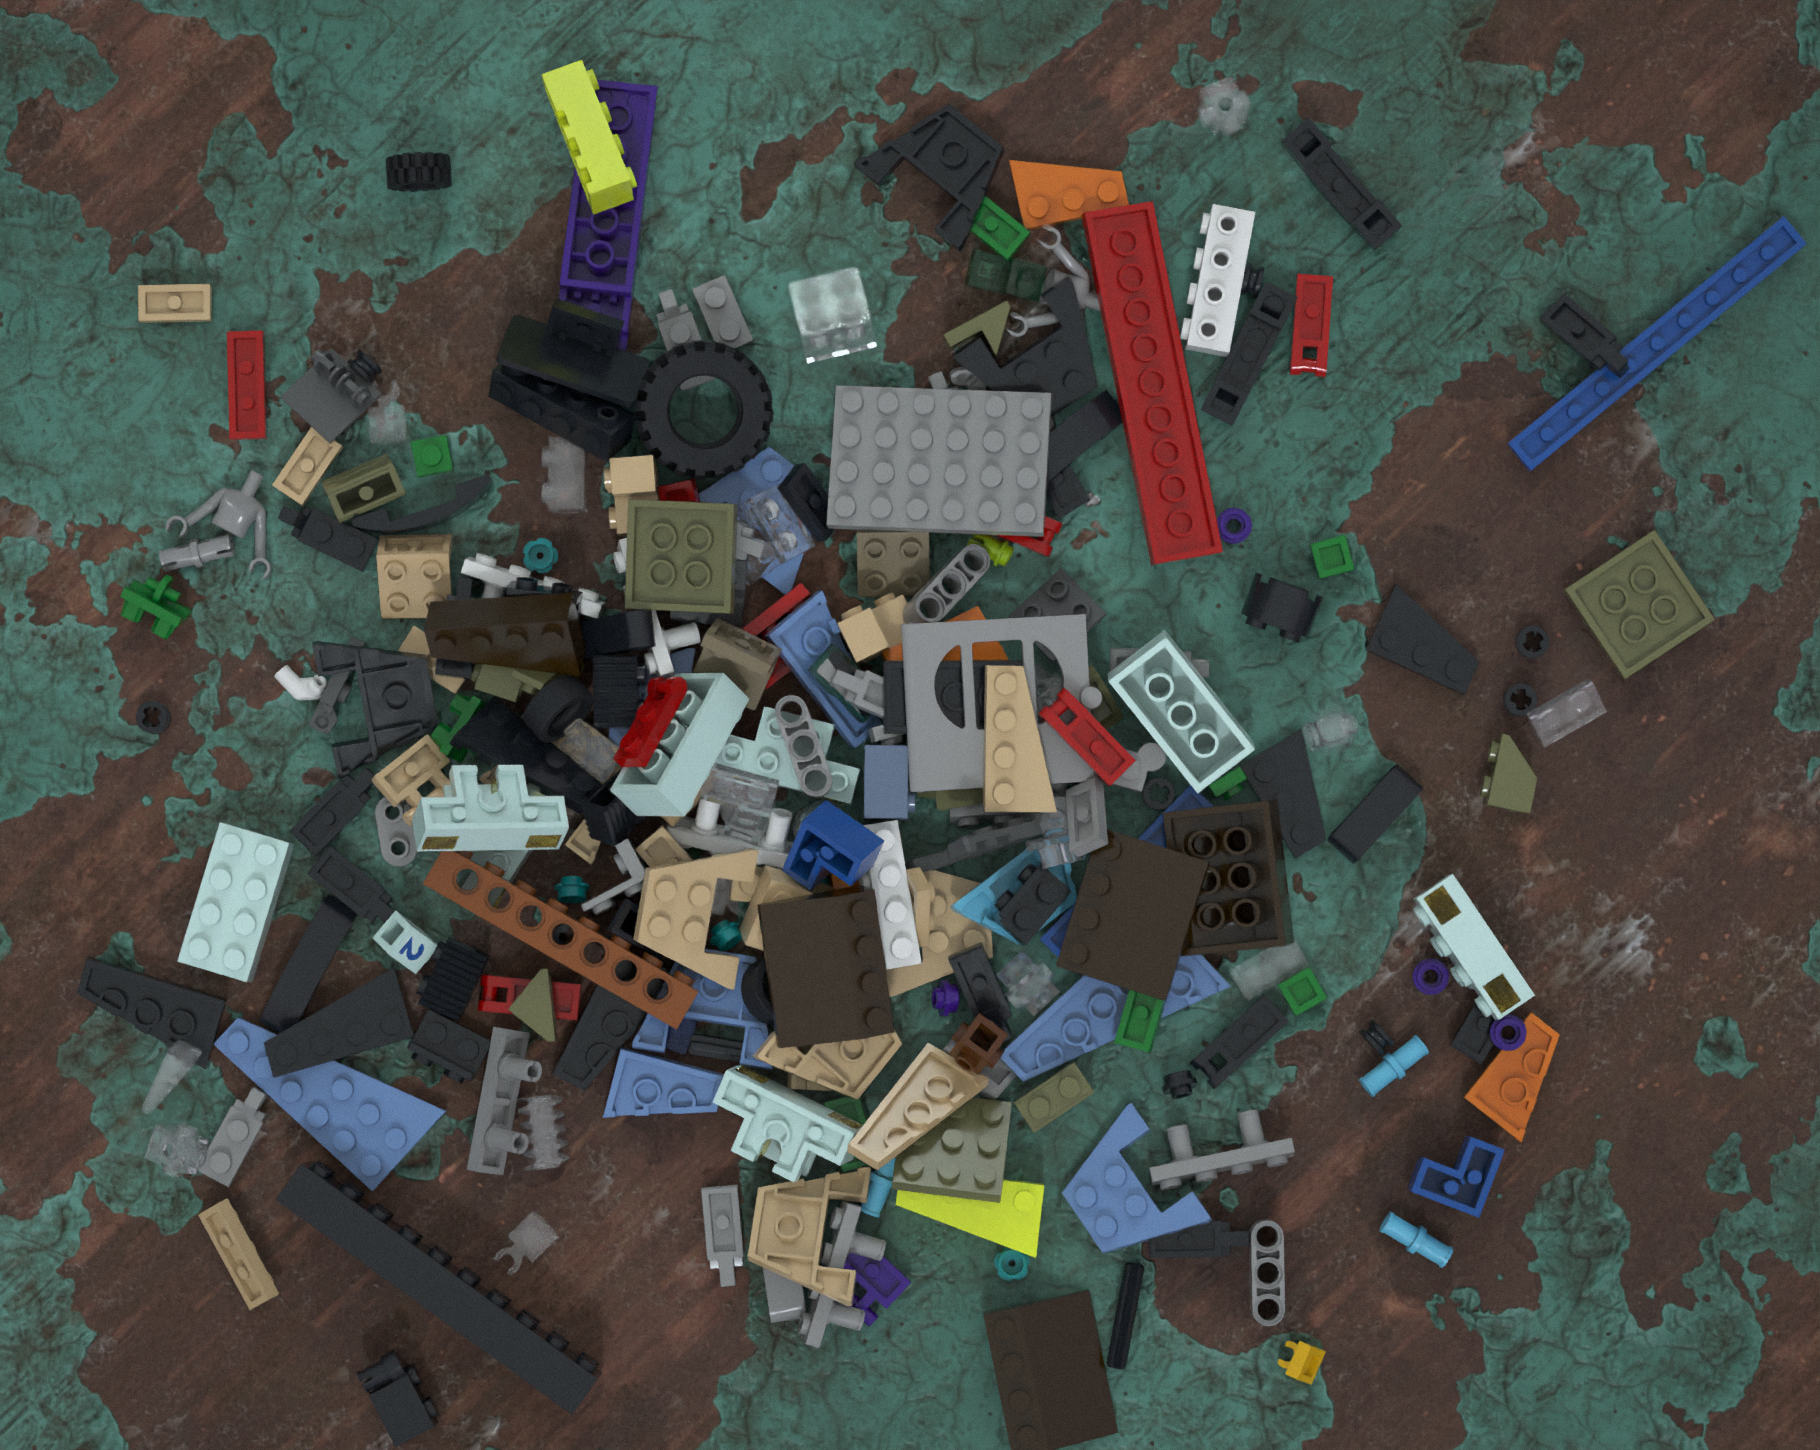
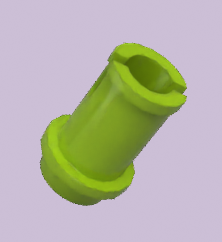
M972 534L973 538L969 539L967 546L970 544L981 545L988 552L990 560L994 561V566L1002 565L1006 567L1014 552V547L1009 545V541L1005 540L1003 543L986 534Z

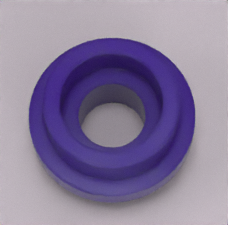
M1226 509L1217 518L1220 538L1226 543H1241L1251 533V519L1242 509ZM1230 520L1238 521L1240 530L1236 533L1230 532L1227 529V522Z
M1425 959L1415 966L1412 979L1415 987L1420 992L1434 995L1445 989L1449 981V973L1441 961ZM1427 970H1433L1437 975L1436 981L1432 984L1424 980V973Z
M941 980L938 987H934L932 990L933 1009H938L940 1016L956 1013L959 1005L958 987L956 984H949L947 980Z
M1507 1014L1499 1020H1494L1491 1024L1490 1038L1493 1044L1502 1050H1515L1526 1039L1525 1024L1517 1016ZM1512 1026L1514 1029L1513 1036L1510 1039H1504L1501 1035L1503 1027Z

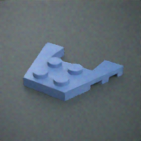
M768 447L760 452L754 460L751 459L747 462L744 468L737 472L729 473L726 477H723L699 493L701 502L738 504L737 511L784 547L762 575V578L786 595L794 586L793 584L801 566L811 533L777 489L794 465Z
M710 949L704 950L706 952L735 955L740 958L734 990L728 989L675 961L669 973L674 975L676 970L691 977L695 980L692 987L699 991L684 1018L745 1028L740 1065L772 1070L773 1066L753 1057L755 1052L768 1038L767 1025L758 1021L749 1013L741 993L743 974L749 965L756 961V957ZM666 981L657 998H661L667 993L668 984ZM648 1013L633 1040L632 1048L665 1053L669 1025Z
M1132 1103L1125 1107L1062 1192L1104 1254L1149 1241V1239L1162 1235L1176 1233L1192 1226L1206 1224L1213 1220L1193 1191L1164 1212H1161L1121 1154L1123 1150L1151 1131Z

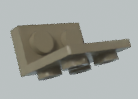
M857 530L858 596L883 597L892 592L895 596L902 594L904 596H915L930 579L929 532Z
M717 618L705 633L700 645L704 648L693 673H724L749 698L745 707L755 710L762 698L782 649Z

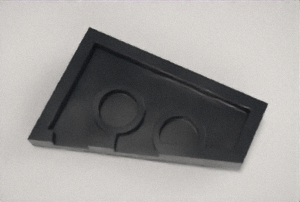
M1397 584L1394 586L1365 651L1464 695L1479 661Z
M1302 729L1240 765L1259 801L1278 799L1282 839L1294 859L1326 841Z

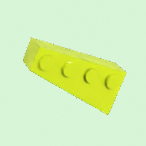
M580 60L541 74L545 91L593 215L634 200L632 188L637 187V183L631 167H625L621 157L625 153L618 134L612 135L608 125L609 122H612L606 102L599 103L595 93L600 88L593 69L586 71L583 61Z
M1003 1179L1000 1203L897 1190V1206L1036 1258L1044 1193L1043 1183Z

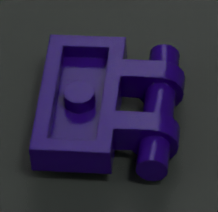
M850 1253L846 1258L844 1269L856 1270V1281L867 1290L861 1298L854 1293L851 1307L864 1310V1323L871 1326L879 1317L869 1307L876 1299L887 1309L908 1287L911 1281L884 1255L881 1261Z

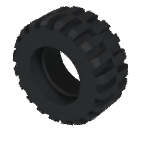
M698 340L686 344L681 343L657 357L649 369L647 368L642 378L634 409L638 432L643 443L654 458L676 474L700 480L726 477V474L734 471L737 472L744 468V465L751 459L754 460L760 453L761 446L768 439L774 412L772 410L773 399L771 391L761 370L758 369L752 360L735 348L715 341ZM711 376L720 379L730 387L737 401L738 413L734 426L726 436L713 443L699 444L685 439L676 431L670 418V402L674 392L683 382L693 377Z

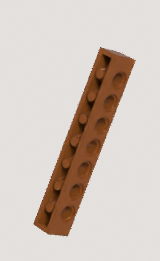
M441 851L423 882L425 886L677 1030L699 992L698 989L692 987L695 982L694 979L676 970L674 975L661 969L663 961L647 952H644L642 957L629 950L632 946L630 942L614 933L610 939L598 933L601 926L592 920L581 916L579 921L570 917L566 914L569 909L567 906L551 897L547 903L534 896L537 889L518 879L516 884L504 879L503 876L506 871L489 861H486L484 866L471 860L473 852ZM471 869L478 875L476 887L466 890L459 886L457 875L461 870ZM502 887L509 892L510 901L505 907L497 908L490 903L489 893L492 889ZM529 905L538 907L542 913L541 921L534 926L524 924L520 918L522 909ZM558 924H567L573 930V938L566 944H559L552 937L553 928ZM590 942H598L605 948V955L598 962L588 961L583 954L585 946ZM630 960L636 965L637 971L632 979L622 980L617 977L615 968L620 961ZM661 978L667 982L668 991L663 997L653 998L647 993V985L652 979Z

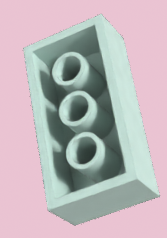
M1163 630L1108 673V682L1197 793L1255 750L1253 740L1166 630Z
M675 673L673 676L685 679L687 692L646 767H623L610 789L636 816L685 817L692 808L694 799L703 783L708 779L711 768L720 752L725 748L728 737L736 723L741 719L742 712L749 701V698L724 673Z
M220 822L177 962L244 982H253L295 844Z

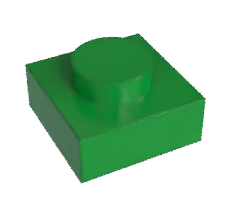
M447 435L411 441L418 478L454 471Z
M1345 535L1309 545L1319 580L1354 570Z
M1239 766L1207 786L1214 799L1222 795L1227 800L1243 790L1240 783L1246 780L1247 777Z
M1309 967L1277 984L1294 1016L1327 999Z

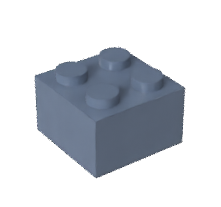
M865 745L864 820L908 821V813H915V792L908 790V746Z

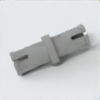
M225 534L224 536L199 541L196 538L183 546L159 550L161 565L165 564L163 571L166 573L192 565L199 568L205 566V562L235 556L234 542H230L232 540L231 535Z

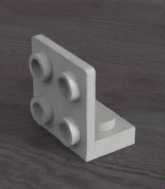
M626 839L615 845L619 853L613 856L622 874H630L632 878L582 904L581 907L584 912L593 911L595 915L602 914L616 906L615 898L623 894L627 898H631L642 892L645 869L647 867L642 857L635 851L636 846L633 840Z

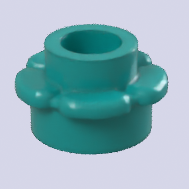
M546 538L529 541L523 549L525 554L523 562L530 571L536 570L538 573H547L558 560L557 549L552 547V542ZM539 552L544 555L542 559L537 558Z
M579 876L562 877L561 883L554 886V890L557 891V900L569 904L586 901V892L590 889V886L587 883H583V878Z
M728 919L719 922L711 930L713 937L710 939V944L717 946L723 952L734 947L742 939L739 930L740 923L738 921L730 923Z
M1004 1247L1001 1253L996 1254L994 1266L998 1269V1275L1006 1281H1011L1012 1279L1020 1280L1028 1273L1027 1266L1030 1264V1259L1027 1254L1008 1247ZM1010 1260H1014L1016 1262L1014 1267L1009 1266L1008 1263Z

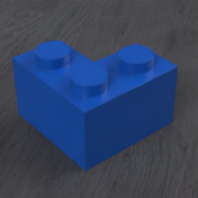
M825 800L803 819L782 871L810 891L830 873H833L852 886L874 866L885 840Z
M1466 1135L1453 1169L1419 1156L1406 1190L1479 1218L1505 1150Z

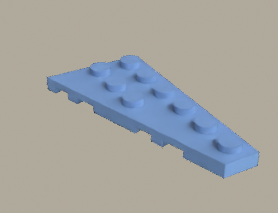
M1201 954L1181 956L1161 1018L1231 986ZM1083 975L1003 1050L1005 1052L1001 1059L1024 1082L1115 1040L1129 989Z
M240 1017L214 1043L225 1056L371 1191L378 1187L447 1112L443 1108L430 1104L336 1060L273 1078L264 1042L278 1034Z

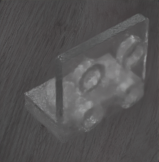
M857 267L789 283L788 286L807 363L877 347Z
M780 483L750 497L737 506V521L755 529L753 537L772 543L768 557L762 556V558L748 555L746 581L748 586L781 564L816 546L800 518L777 489Z

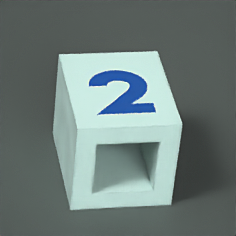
M396 910L373 936V939L391 957L415 974L430 959L438 946L422 929Z

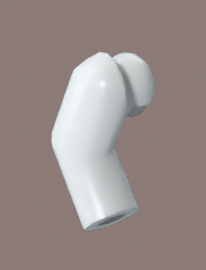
M288 665L281 668L274 676L296 700H317L321 698L328 684L323 676L318 677V675H315L314 677L299 678Z

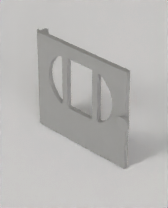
M1086 614L933 623L909 622L908 624H901L910 792L922 793L924 791L983 788L984 729H977L972 644L974 642L1021 641L1022 666L1024 667L1050 784L1085 782L1094 778V771L1045 722L1039 724L1037 722L1033 648L1034 641H1038L1051 651L1061 668L1063 688L1067 689L1091 714V709L1101 704L1102 694L1097 688L1089 686ZM957 645L960 646L964 709V727L962 729L954 725L943 714L937 703L934 689L935 675L940 662ZM1067 709L1059 718L1067 725L1075 715Z

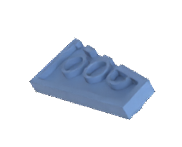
M820 590L776 625L765 637L769 643L782 649L780 657L829 721L834 724V727L849 747L856 748L870 736L868 729L880 726L881 722L878 716L868 713L866 717H862L849 702L844 700V696L834 687L829 686L830 683L817 672V669L833 651H837L852 666H855L850 652L846 651L839 635L840 629L835 618L832 619L827 608L825 595Z

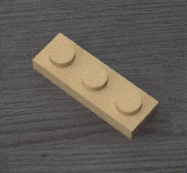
M228 1198L198 1215L249 1310L277 1296L279 1292L274 1285L273 1278L263 1265L254 1243L249 1239L237 1212L231 1206Z

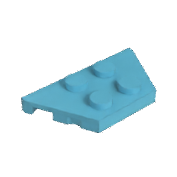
M1061 824L1055 826L950 906L951 909L1020 945L991 918L998 910L994 904L1007 889L1011 892L1015 890L1021 883L1016 879L1017 876L1030 862L1035 866L1037 863L1045 860L1049 864L1047 869L1072 892L1040 928L1042 929L1077 900L1075 884L1070 876L1072 871L1070 858L1066 855L1063 835H1065L1063 826Z

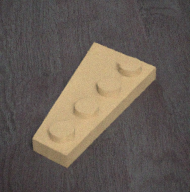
M985 665L984 812H1057L1023 666Z
M927 1043L849 1142L847 1152L879 1170L987 1087L989 1078L981 1073L977 1075L973 1071L964 1070L956 1063L954 1057Z

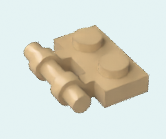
M428 734L377 773L371 780L394 808L404 800L409 803L411 808L402 815L404 822L408 826L413 825L412 818L421 797H423L417 789L427 781H430L435 789L425 797H444L443 786L451 785L450 777L447 778L441 771L451 761L444 753L439 751L440 748Z

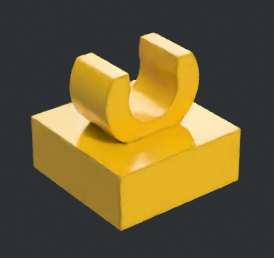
M1286 1341L1285 1346L1293 1349L1294 1355L1290 1362L1278 1359V1365L1287 1369L1286 1375L1312 1385L1326 1351L1299 1341V1343Z

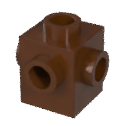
M979 1013L970 1025L963 1021L951 1038L956 1044L949 1054L955 1058L956 1063L966 1071H973L978 1075L986 1065L992 1069L1005 1051L999 1047L1008 1034L994 1022Z

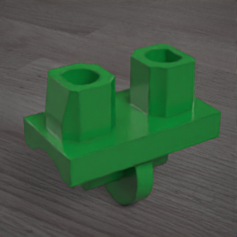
M168 574L160 582L152 577H148L145 584L134 580L129 587H124L120 596L125 599L121 616L132 622L139 623L146 611L155 615L156 619L151 631L163 639L169 638L182 623L188 620L192 610L177 602L181 593L171 588L174 578Z
M456 694L449 710L460 717L453 729L441 722L431 735V739L441 747L440 752L459 763H462L468 751L473 755L476 754L463 746L459 750L449 743L453 736L486 704L484 701L474 695L470 698Z

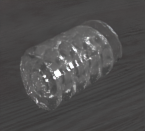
M549 1094L518 1098V1100L528 1103V1105L518 1109V1113L529 1116L528 1120L520 1124V1128L531 1131V1134L527 1135L528 1144L533 1146L532 1149L523 1153V1157L534 1159V1163L526 1166L525 1171L561 1167V1163L570 1159L569 1154L559 1152V1149L568 1145V1140L557 1137L558 1134L566 1131V1125L555 1123V1120L563 1117L565 1113L562 1110L554 1109L553 1106L561 1103L563 1097Z

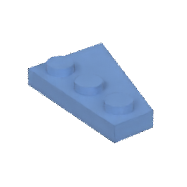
M622 1047L603 1118L623 1115L648 1116L649 1114L717 1112L719 1105L713 1103V1100L724 1074Z

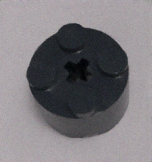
M1255 572L1241 614L1247 616L1245 623L1262 630L1266 629L1267 624L1280 628L1279 636L1298 643L1302 636L1309 638L1323 596L1316 594L1315 600L1308 599V590L1270 577L1268 584L1261 582L1262 574Z

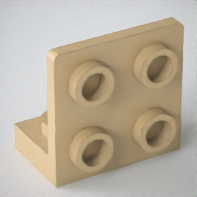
M452 534L380 535L376 558L380 610L383 619L427 618L430 602L447 601V595H452L450 570L453 548Z

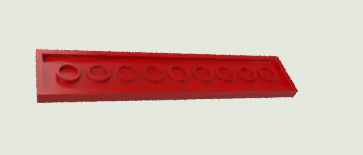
M1153 201L1084 212L1081 217L1151 566L1220 554L1223 552Z

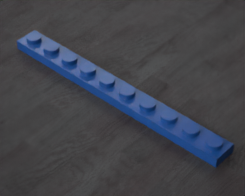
M1783 216L1619 351L1628 360V366L1630 367L1621 378H1618L1609 371L1606 366L1600 371L1597 369L1512 439L1507 446L1529 472L1807 243Z

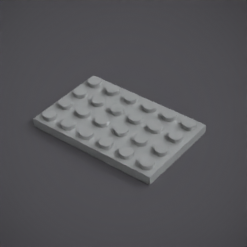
M836 385L826 524L828 529L1044 537L1052 394Z

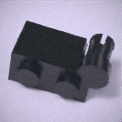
M393 1349L382 1355V1360L361 1371H357L359 1381L366 1379L362 1387L366 1393L369 1392V1397L394 1446L397 1447L435 1427L438 1424L435 1417L439 1416V1412L430 1396L424 1398L418 1386L423 1382L415 1365L411 1364L408 1366L405 1359L402 1360L398 1352Z

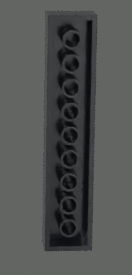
M320 1160L317 1162L308 1161L298 1167L277 1196L276 1200L571 1415L575 1412L602 1374L597 1369L600 1365L599 1362L583 1351L577 1355L568 1348L570 1341L558 1332L552 1330L548 1334L538 1326L541 1321L526 1309L519 1313L509 1305L511 1299L495 1287L489 1291L479 1284L482 1278L466 1266L463 1269L461 1268V1270L450 1262L453 1257L437 1245L430 1248L421 1241L424 1236L409 1224L402 1225L401 1227L391 1220L394 1214L378 1202L375 1205H371L362 1199L365 1193L349 1181L342 1184L333 1178L336 1172Z

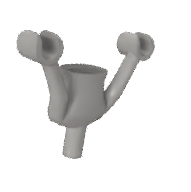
M1043 225L1044 229L1052 231V239L1048 242L1037 240V242L1047 249H1052L1073 274L1063 273L1052 268L1045 280L1041 294L1068 276L1074 284L1080 311L1084 306L1100 311L1097 295L1089 293L1090 277L1088 272L1060 243L1061 235L1059 231L1050 225ZM1040 296V303L1046 304L1042 296ZM1012 312L1009 315L1019 319L1020 325L1017 329L1011 330L1005 327V330L1014 337H1020L1026 333L1028 328L1058 324V321L1053 313L1024 318L1020 314Z
M251 470L241 490L221 488L207 502L184 518L172 516L167 520L166 530L168 532L172 529L175 522L181 521L183 523V530L179 535L180 538H183L189 534L190 526L213 512L219 506L211 523L244 540L249 527L255 521V559L250 563L249 571L252 574L258 564L264 563L267 566V570L263 575V580L270 578L272 575V565L266 560V510L254 497L264 477L259 473Z

